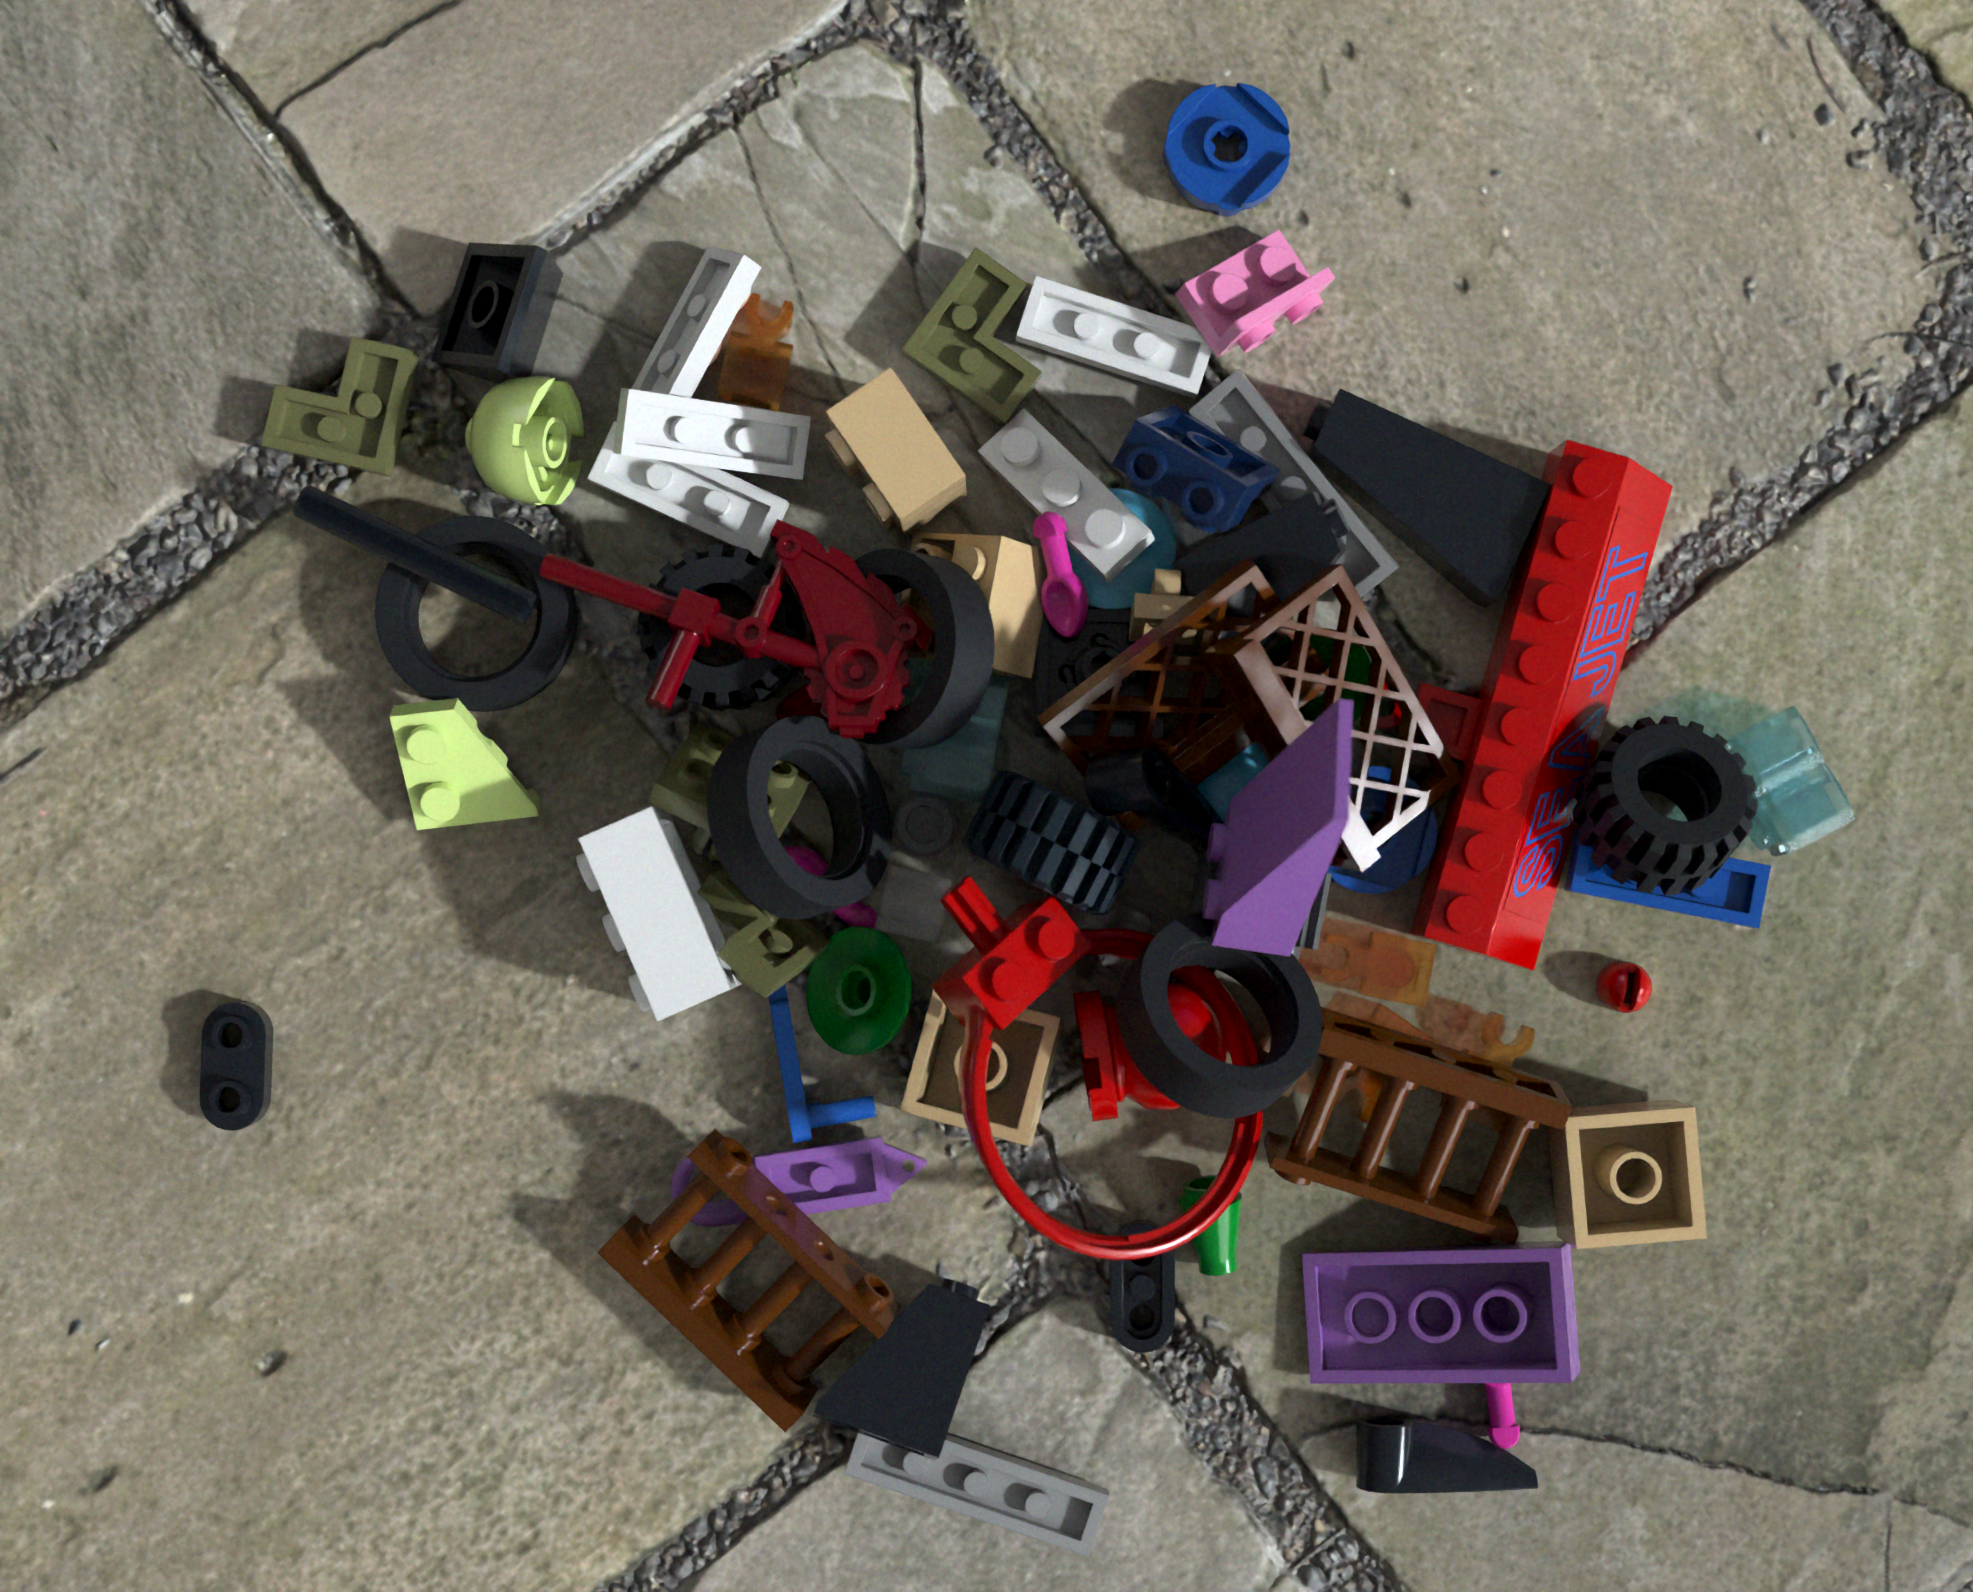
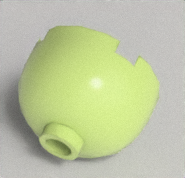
M550 377L514 378L494 386L477 406L473 418L468 422L465 433L467 449L472 455L473 463L484 483L511 501L527 505L561 504L572 492L581 468V460L568 463L571 436L584 438V422L580 402L570 384L566 381H557L555 378Z

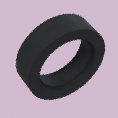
M484 516L454 517L434 523L416 533V536L460 557L489 554L512 561L526 575L536 594L537 623L528 647L508 667L485 676L468 677L454 674L441 666L432 657L421 636L419 608L423 593L430 581L389 562L377 590L375 621L379 642L395 672L405 683L423 696L434 701L458 698L468 711L490 712L512 708L542 692L553 682L566 664L575 642L578 624L577 602L574 589L540 577L542 561L546 554L551 552L520 528L505 521Z
M894 548L879 549L866 553L854 560L866 579L870 571L891 588L894 596L904 590L913 588L925 599L934 621L935 653L931 671L918 696L907 706L899 710L892 711L888 709L885 712L886 718L879 722L875 733L865 732L863 738L852 739L866 744L921 749L938 745L955 735L971 719L988 687L995 650L994 627L988 603L981 588L972 576L961 566L950 560ZM812 634L811 644L817 646Z
M793 715L736 738L719 755L713 767L708 785V824L715 850L724 869L733 883L751 902L778 917L806 919L856 903L873 891L883 877L889 861L892 843V822L888 800L879 775L866 753L854 739L841 738L840 731H830L829 721L810 715ZM778 759L791 762L802 769L815 783L827 805L833 827L834 844L830 865L822 876L809 873L801 868L786 852L773 828L767 802V785L770 771Z
M1202 913L1187 915L1176 919L1162 928L1125 972L1120 982L1116 1001V1015L1120 1035L1129 1056L1141 1074L1159 1092L1173 1102L1193 1112L1211 1117L1239 1118L1262 1111L1275 1102L1312 1065L1319 1051L1322 1039L1323 1021L1320 1002L1311 979L1292 953L1289 957L1211 945L1213 920L1203 919ZM1191 965L1207 966L1227 974L1245 987L1260 1005L1269 1024L1271 1040L1266 1061L1254 1065H1233L1215 1059L1198 1048L1178 1026L1170 1010L1167 986L1171 971Z

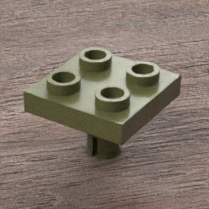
M698 722L654 783L648 804L698 826L697 831L693 835L691 845L695 852L702 856L708 839L712 840L707 815V792L710 776L719 755L736 737L724 729L711 728ZM779 759L770 771L767 785L769 814L778 839L805 797L811 783V778L802 769L791 762ZM713 844L707 859L720 861Z

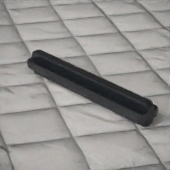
M305 486L298 495V499L294 504L293 514L309 524L517 623H524L534 608L536 594L530 589L318 488Z

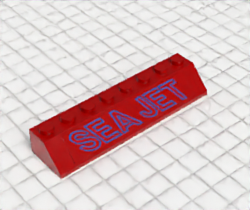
M1568 439L1549 452L1541 480L1550 483L1551 486L1518 557L1478 699L1484 701L1467 761L1459 762L1457 770L1462 780L1451 789L1436 847L1410 931V935L1533 971L1576 825L1573 822L1572 810L1578 801L1574 799V796L1596 756L1673 487L1629 457Z

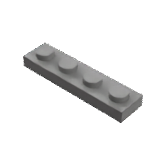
M1240 369L1235 370L1188 410L1196 419L1281 469L1269 492L1258 497L1270 513L1311 492H1319L1324 502L1332 498L1336 500L1350 529L1349 534L1341 537L1347 550L1336 564H1342L1360 598L1400 567Z
M857 1433L844 1472L848 1476L1086 1557L1090 1555L1109 1498L1107 1488L948 1434L939 1458L933 1461Z

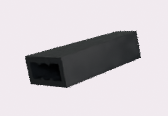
M1341 388L1332 398L1329 405L1318 401L1302 436L1313 440L1307 453L1324 474L1473 603L1486 608L1499 601L1551 484Z

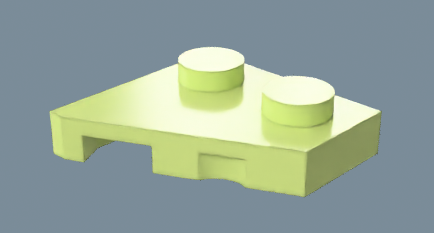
M458 698L393 706L389 717L417 830L539 816L541 808L540 796L533 788L529 790L524 788L507 767V756L492 739L481 734L477 727V720Z

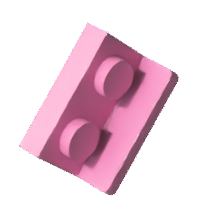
M1277 230L1184 283L1175 295L1216 357H1219L1238 345L1244 353L1256 348L1277 331L1273 325L1287 317L1291 325L1308 317L1323 305L1324 302L1319 294L1335 277L1328 267L1310 276L1281 231Z

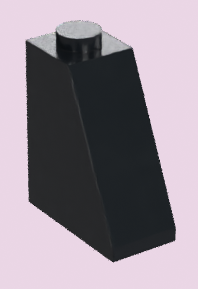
M1311 492L1174 561L1173 565L1176 570H1181V581L1189 597H1195L1245 558L1249 557L1256 564L1282 602L1328 566L1336 564L1347 550L1341 537L1349 534L1350 529L1334 498L1324 502L1319 492ZM1251 583L1228 600L1224 616H1251L1257 594ZM1220 631L1218 641L1222 638H1234L1241 632ZM1271 633L1260 641L1263 649L1269 645L1278 633Z
M946 1278L943 1279L941 1287L929 1283L891 1323L888 1330L879 1339L877 1338L818 1400L813 1417L935 1461L941 1454L991 1305L978 1301L980 1291L967 1284Z

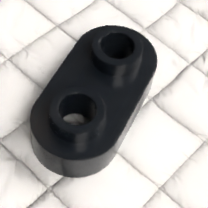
M238 1001L221 1005L209 1014L202 1029L200 1107L205 1118L212 1125L223 1130H240L257 1123L264 1117L271 1102L273 1025L268 1014L254 1003ZM230 1023L238 1025L242 1030L243 1037L238 1046L231 1045L225 1037L226 1028ZM228 1087L235 1089L240 1095V1104L236 1110L229 1109L223 1102V1094Z
M1133 1220L1121 1226L1114 1236L1143 1233L1156 1229L1160 1225L1149 1220ZM1174 1249L1152 1256L1144 1262L1109 1260L1110 1325L1118 1342L1131 1351L1146 1353L1157 1350L1169 1340L1173 1333L1175 1325ZM1138 1305L1148 1306L1153 1311L1152 1319L1143 1326H1137L1129 1320L1131 1310Z

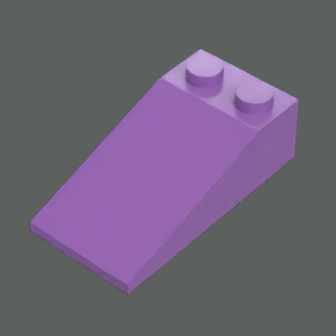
M1338 699L1231 799L1223 824L1212 823L1207 845V862L1217 863L1216 880L1208 879L1202 911L1203 919L1213 920L1211 945L1290 957L1349 821L1352 700Z
M1564 1241L1515 1242V1245L1501 1242L1306 1252L1302 1254L1310 1384L1572 1383L1580 1373L1571 1246Z

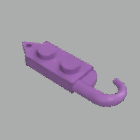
M883 1135L762 1153L751 1157L752 1164L806 1215L891 1202L892 1193L927 1165V1159L883 1142ZM688 1157L678 1164L672 1176L670 1192L673 1200L689 1184L691 1174L697 1168ZM905 1160H912L915 1167L912 1170L905 1169L903 1167ZM732 1199L707 1202L690 1221L698 1226L719 1227L742 1223L748 1214Z

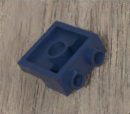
M1175 405L1135 419L1111 464L1127 474L1125 482L1132 489L1153 499H1159L1160 496H1163L1182 508L1180 515L1186 522L1209 533H1214L1216 529L1224 533L1239 524L1251 502L1269 492L1281 471L1278 467Z

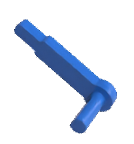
M786 984L771 994L768 999L793 1144L811 1141V1129L876 1117L873 1095L822 1105L820 1101L806 1104Z

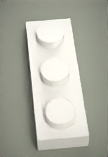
M709 245L631 389L692 398L706 369L717 358L721 350L722 340L738 310L748 301L751 294V286L761 267L744 254Z
M1035 276L1016 334L1017 342L1196 399L1212 351L1197 327L1039 276Z
M621 388L613 453L803 480L811 416Z
M1025 408L978 450L982 460L1038 515L1051 511L1063 517L1068 530L1064 532L1066 543L1107 583L1114 579L1155 540L1152 531Z
M613 422L587 478L591 483L728 546L748 549L754 556L760 559L762 557L765 558L772 543L770 533L777 519L783 520L790 505L788 500L718 468L613 453L617 422Z

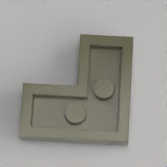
M975 247L902 348L903 356L1003 427L1011 420L1042 377L1041 370L993 337L1027 290V283Z
M352 336L337 397L275 384L261 446L275 452L391 477L420 355L412 349Z
M724 867L712 873L697 891V894L711 905L712 912L722 923L738 930L728 939L717 953V956L731 967L734 977L742 985L756 990L765 999L815 962L831 943L806 919H786L759 908L738 889Z

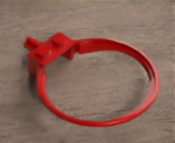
M970 876L964 877L958 884L951 886L942 894L943 897L939 901L974 947L930 986L957 1021L965 1027L958 1072L960 1103L976 1152L993 1184L1003 1198L1026 1223L1052 1242L1071 1251L1096 1258L1133 1260L1152 1257L1175 1249L1205 1231L1232 1203L1245 1182L1258 1149L1264 1109L1249 1116L1235 1118L1232 1139L1225 1160L1209 1188L1196 1203L1171 1222L1156 1229L1125 1236L1100 1235L1073 1228L1052 1217L1035 1204L1018 1186L1005 1166L994 1141L988 1118L986 1076L993 1044L992 1040L988 1038L994 1026L998 1031L1007 1027L1081 957L1098 955L1135 960L1154 938V935L1130 929H1079L1054 895L1020 905L1003 919ZM1200 965L1184 966L1171 971L1170 975L1207 998L1211 1003L1227 1035V1047L1232 1064L1244 1066L1260 1063L1256 1044L1239 1006L1215 974L1206 966Z

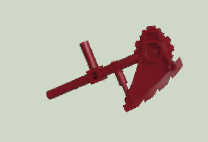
M778 519L770 533L771 541L777 543L774 551L778 563L769 584L762 585L749 617L742 620L724 614L719 600L683 587L679 596L675 597L552 553L546 554L540 568V577L668 622L673 637L645 699L648 704L664 711H670L698 644L709 648L712 638H716L738 646L741 653L748 658L755 659L764 655L804 669L805 679L811 681L810 685L806 687L812 703L818 702L822 705L820 712L828 718L830 731H840L841 738H863L865 732L875 733L879 722L886 718L885 712L888 709L897 710L905 699L901 691L904 688H909L911 681V672L904 667L909 662L906 651L916 647L925 659L933 637V633L924 621L905 602L900 610L893 592L887 584L870 571L866 579L853 558L831 545L829 553H827L814 535ZM786 576L801 602L817 646L769 630L783 596L780 589Z

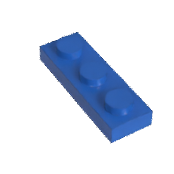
M1580 828L1576 829L1564 891L1749 928L1760 927L1771 869L1770 865L1729 857L1712 879L1708 878L1701 887L1689 891L1684 886L1676 895H1664L1661 888L1656 886L1651 894L1636 891L1637 883L1627 879L1622 885L1612 879L1611 876L1615 871L1606 864L1598 868L1590 859L1594 852L1591 846H1581L1576 835Z

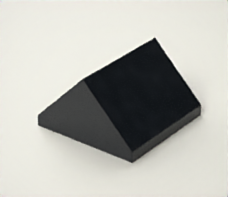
M469 242L431 362L497 384L508 379L530 377L563 277V272L548 251L537 245Z

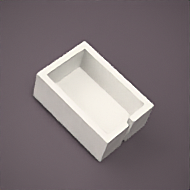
M651 806L578 838L584 851L583 854L576 856L579 870L591 892L601 890L610 911L609 914L602 916L605 930L617 952L627 950L636 974L628 977L629 984L636 1002L644 1013L652 1010L658 1022L741 985L734 977L731 967L717 956L726 940L711 910V905L697 894L702 885L670 813Z

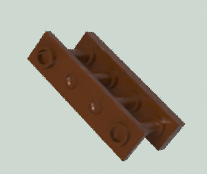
M1321 1007L1323 1031L1318 1053L1324 1061L1294 1137L1290 1138L1267 1131L1264 1146L1269 1167L1274 1169L1281 1178L1294 1184L1309 1185L1313 1181L1453 1225L1463 1235L1479 1242L1488 1243L1494 1238L1515 1245L1519 1232L1507 1206L1500 1204L1531 1129H1538L1541 1124L1564 1130L1573 1106L1559 1082ZM1358 1065L1380 1072L1385 1081L1353 1158L1318 1146L1348 1070H1356ZM1421 1085L1440 1091L1446 1100L1415 1176H1410L1379 1166L1409 1090H1416ZM1481 1104L1502 1111L1507 1119L1475 1195L1442 1186L1440 1182L1470 1110L1478 1109Z
M714 1129L687 1156L701 1172L651 1224L644 1223L634 1214L597 1253L770 1419L786 1432L804 1414L818 1391V1388L810 1382L809 1376L861 1324L879 1339L890 1327L901 1305L894 1299L891 1288L880 1276L873 1272H865L752 1164V1158L742 1144L733 1138L724 1137L719 1131ZM721 1189L748 1216L698 1269L691 1268L671 1249L669 1242ZM768 1233L795 1259V1262L745 1313L737 1312L717 1293L716 1286ZM815 1278L843 1306L792 1357L783 1356L764 1338L762 1331Z

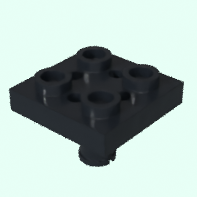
M1089 609L1087 620L1081 633L1072 638L1061 636L1049 623L1045 613L1043 614L1036 651L1035 737H1051L1043 728L1037 716L1135 643V641H1129L1131 609ZM1096 634H1102L1106 636L1108 640H1105V638L1102 636H1098L1095 639L1097 645L1106 646V648H1092L1090 643L1091 638ZM1064 665H1070L1074 667L1075 680H1072V674L1069 668H1065L1063 670V676L1066 678V682L1060 680L1058 675L1059 669ZM1136 670L1128 675L1129 678L1134 679L1136 677ZM1138 670L1140 674L1139 680L1132 684L1125 682L1123 679L1118 696L1146 697L1152 670ZM1164 687L1161 697H1164ZM1082 710L1061 727L1068 735L1094 736L1098 715L1094 714L1091 710ZM1115 711L1109 736L1136 737L1142 712ZM1157 712L1151 737L1163 738V712Z

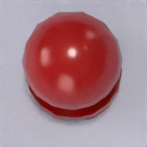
M1168 983V1002L1178 1026L1198 1048L1213 1058L1225 1062L1227 1058V1035L1209 1000L1182 983ZM1099 990L1073 993L1076 1026L1080 1028L1084 1055H1081V1062L1092 1122L1118 1118L1117 1102H1123L1125 1097L1146 1109L1174 1110L1182 1107L1159 1092L1133 1063L1118 1028L1116 1003L1112 1007L1107 1003L1103 1004Z

